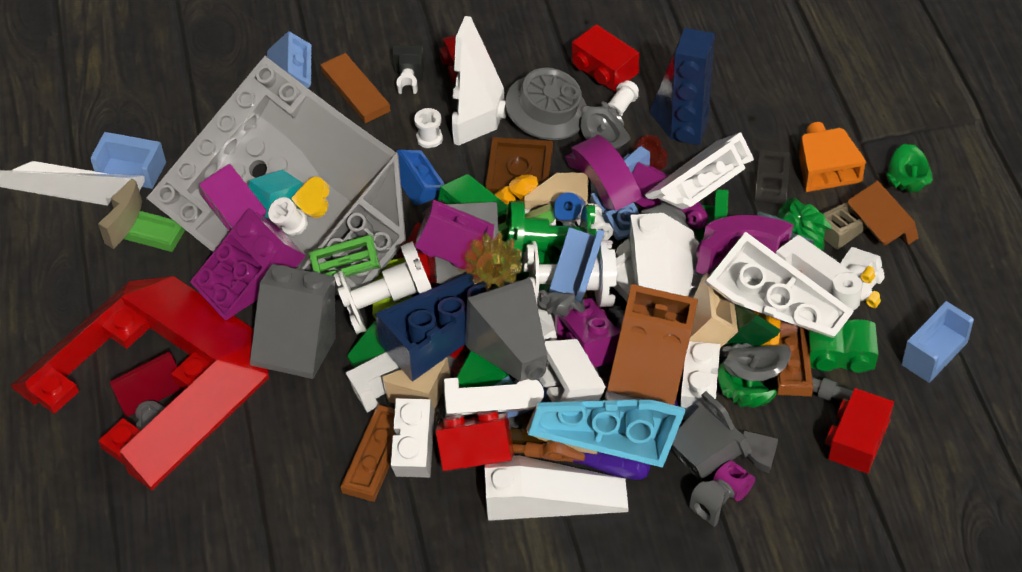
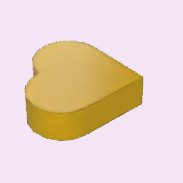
M312 177L306 181L291 199L304 213L311 218L317 219L322 217L328 209L326 198L329 195L330 187L322 178Z

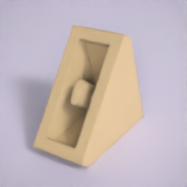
M447 357L413 382L402 369L382 377L388 402L396 403V398L430 399L434 410L444 392V379L451 378Z

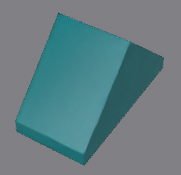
M282 169L249 180L248 187L266 209L265 217L269 218L268 212L271 204L283 197L289 198L294 202L291 198L304 183Z

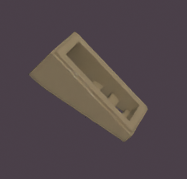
M848 202L824 213L826 220L832 226L831 230L826 229L824 240L836 250L867 229V226L860 218L856 220L850 215L852 213L859 218L849 207Z

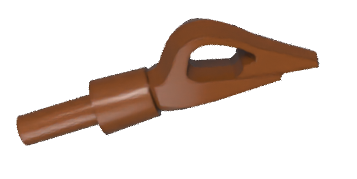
M552 440L543 444L527 442L526 445L513 444L514 452L524 453L525 457L565 462L585 460L584 453Z

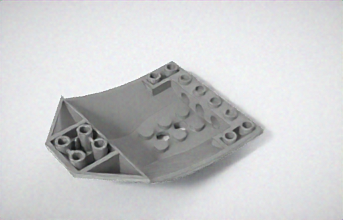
M266 56L262 58L147 197L149 201L214 252L229 234V231L200 195L199 184L228 164L233 166L247 186L249 185V180L255 178L252 175V171L258 164H266L267 171L265 175L283 169L304 184L312 177H320L330 187L329 195L326 198L328 201L326 213L317 219L307 215L308 225L301 234L287 236L306 255L296 269L313 272L309 252L372 235L381 268L346 277L351 291L372 283L399 251L400 246L406 242L398 153L345 117ZM363 246L318 259L319 264L368 250V248ZM370 258L325 270L321 274L370 261ZM335 281V295H339L338 286Z

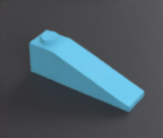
M655 400L539 402L533 415L528 435L663 468L685 414V408Z

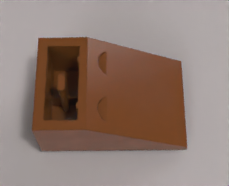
M631 284L607 392L675 405L698 299Z

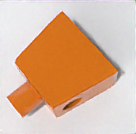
M821 122L810 124L806 129L807 134L801 136L799 160L805 191L810 192L861 183L863 181L866 161L846 131L842 128L826 130Z

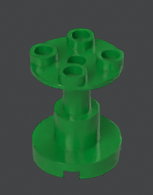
M509 201L506 226L508 227L507 236H505V263L519 266L523 250H526V245H530L532 241H536L538 251H547L548 245L563 246L569 227L595 236L597 229H591V224L595 222V205L585 204L581 213L580 227L549 225V219L525 217L524 201Z

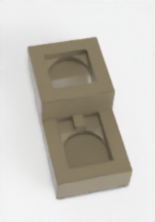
M134 179L128 181L111 197L114 209L98 223L104 243L113 249L128 234L141 209L142 198L137 182Z

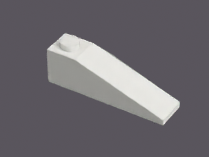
M465 16L456 35L454 71L459 73L456 79V86L453 89V98L458 99L457 112L452 114L453 142L456 145L464 144L497 130L501 118L505 119L507 115L504 87L472 18Z
M664 213L631 215L629 243L635 285L688 297L697 263L694 232Z
M747 232L743 234L706 280V284L734 304L831 338L836 336L854 312Z
M513 456L512 461L485 465L488 520L628 512L625 478L524 456Z

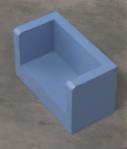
M104 132L91 156L95 172L142 175L145 178L142 187L153 189L166 164L161 142Z
M946 301L907 341L902 366L930 383L968 343L974 319Z

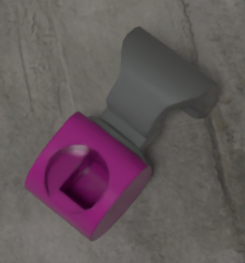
M730 460L717 470L713 481L702 482L695 487L691 495L690 509L715 527L719 521L722 505L727 502L729 497L737 502L742 500L754 485L755 477ZM700 504L704 505L708 509L710 515H708L705 511L702 510Z

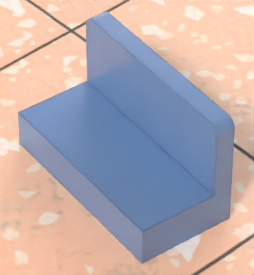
M288 31L269 48L267 57L305 87L309 88L311 86V44Z
M569 227L548 292L575 294V299L581 302L590 280L605 232L604 230L598 229L594 236Z

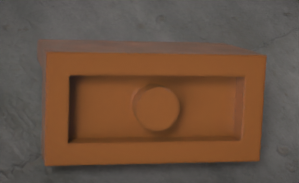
M876 181L848 200L849 207L882 245L889 244L899 236L908 245L919 238L915 221L879 181Z

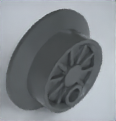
M539 68L531 71L526 77L512 84L507 92L505 101L506 110L511 120L521 130L537 138L562 140L572 137L581 130V107L586 106V103L576 80L561 70Z

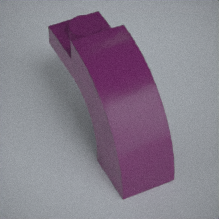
M596 135L571 147L573 152L565 156L569 167L581 170L589 177L599 193L605 208L617 211L643 198L627 164L618 151L604 137Z
M736 215L715 220L706 225L704 238L697 247L696 257L698 262L696 272L703 275L706 273L711 274L745 232L776 254L779 248L791 240L794 224L757 215Z

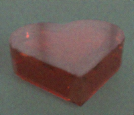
M653 135L642 137L632 153L642 146L650 151V166L658 170L664 169L668 163V153L662 148L661 140Z

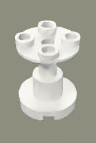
M612 240L601 241L586 289L595 290L598 307H612L615 302V296L613 294L609 295V287L616 286L617 280L615 249H611ZM532 241L530 245H526V252H523V272H529L528 278L533 282L538 305L539 284H551L557 264H539L536 241Z
M413 241L400 246L406 262L382 271L384 276L382 279L351 291L342 270L333 274L338 286L339 295L344 306H347L356 334L367 331L359 309L392 296L395 302L419 292L421 294L432 289Z

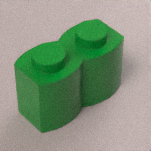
M860 319L847 320L834 338L807 329L811 368L820 371L843 368L857 373L875 369L878 359L876 324L874 322Z

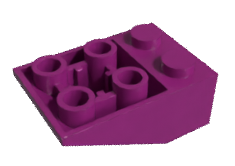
M249 208L192 278L190 283L223 319L228 320L258 300L260 282L272 264L285 265L296 269L306 255L269 218Z

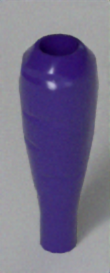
M597 452V454L584 453V461H573L574 463L590 466L602 472L631 480H643L648 477L650 471V464Z

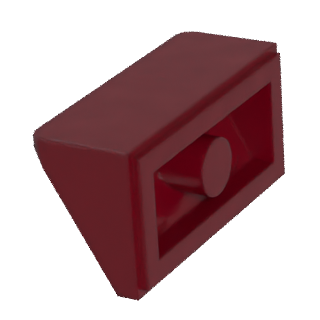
M170 351L109 382L115 400L126 417L135 414L136 408L142 402H158L183 389L172 379L171 373L177 368V365Z

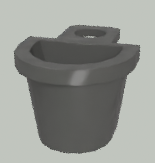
M707 391L701 394L703 399L696 403L698 408L678 429L671 446L684 466L700 480L718 470L728 461L737 457L744 459L752 452L747 438L734 427L727 410Z

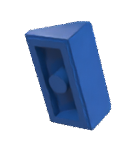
M397 150L401 186L414 205H421L438 198L440 186L444 185V182L421 150Z

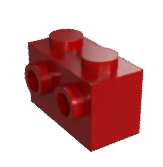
M597 24L572 42V63L579 70L585 71L595 78L598 83L607 86L614 92L617 90L616 87L619 83L626 80L629 81L639 74V52Z
M854 388L850 400L843 399L837 415V418L841 419L839 425H832L828 433L826 445L831 446L828 460L869 474L890 423L895 401Z
M498 410L479 412L476 418L464 419V415H453L444 418V422L439 423L436 429L443 471L512 461L514 448L508 414H498Z

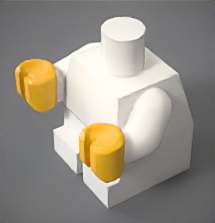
M851 247L842 259L841 264L861 279L863 286L860 301H866L869 307L877 308L881 302L880 294L877 291H872V287L876 283L881 284L885 278L883 268H881V258L878 255Z

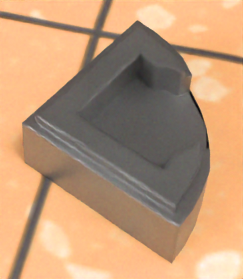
M744 431L743 435L747 438L752 451L748 457L754 462L756 468L770 473L778 439Z

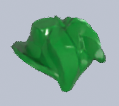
M903 144L896 149L889 163L888 173H885L890 186H893L894 189L899 187L900 191L905 189L907 193H919L924 186L929 185L933 180L932 172L924 153L916 145Z
M790 197L780 208L777 219L794 224L791 240L800 235L821 251L824 250L826 229H832L831 224L826 220L824 214L819 212L813 205H803L796 198Z
M724 361L720 364L718 380L722 393L725 397L732 398L733 403L737 402L739 407L755 408L765 406L776 396V389L770 390L760 381H749L734 377L726 371L723 364Z

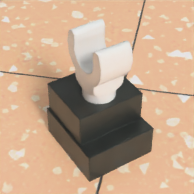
M393 46L395 72H400V77L396 81L398 93H402V88L405 85L412 86L413 94H416L418 90L417 80H423V46Z

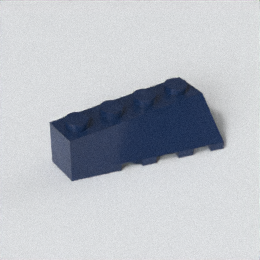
M684 28L649 113L671 140L696 145L701 144L709 120L715 33Z

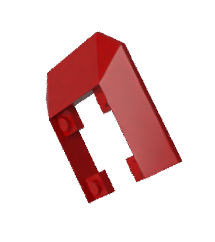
M174 276L128 281L11 384L14 391L32 404L40 403L55 414L79 392L76 384L66 377L109 338L127 349L151 328L190 356L171 373L173 381L185 389L142 430H139L122 418L98 440L101 449L125 465L128 474L150 490H153L269 379V369L250 365L254 328L235 316L228 320L223 319L199 292Z

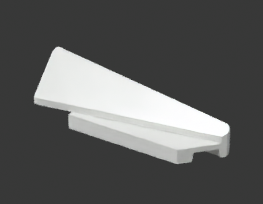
M740 132L715 141L648 191L645 196L648 199L659 198L680 209L693 206L743 171L745 163L754 160L742 133Z
M31 161L13 170H0V187L107 206L111 201V197L131 179L137 182L139 192L145 181L142 175L107 174Z

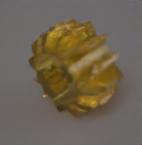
M487 232L483 234L482 241L474 239L471 242V249L466 251L465 260L468 262L465 269L467 274L473 275L474 285L484 281L487 291L491 288L492 284H496L500 288L505 286V281L511 284L516 281V273H520L522 270V263L519 261L522 256L521 250L514 248L515 241L513 238L505 242L502 241L503 236L501 232L496 235L495 239H491Z

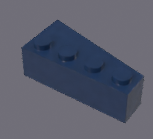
M491 263L479 268L477 273L472 271L375 313L379 344L413 382L465 344L468 298L509 285V280Z

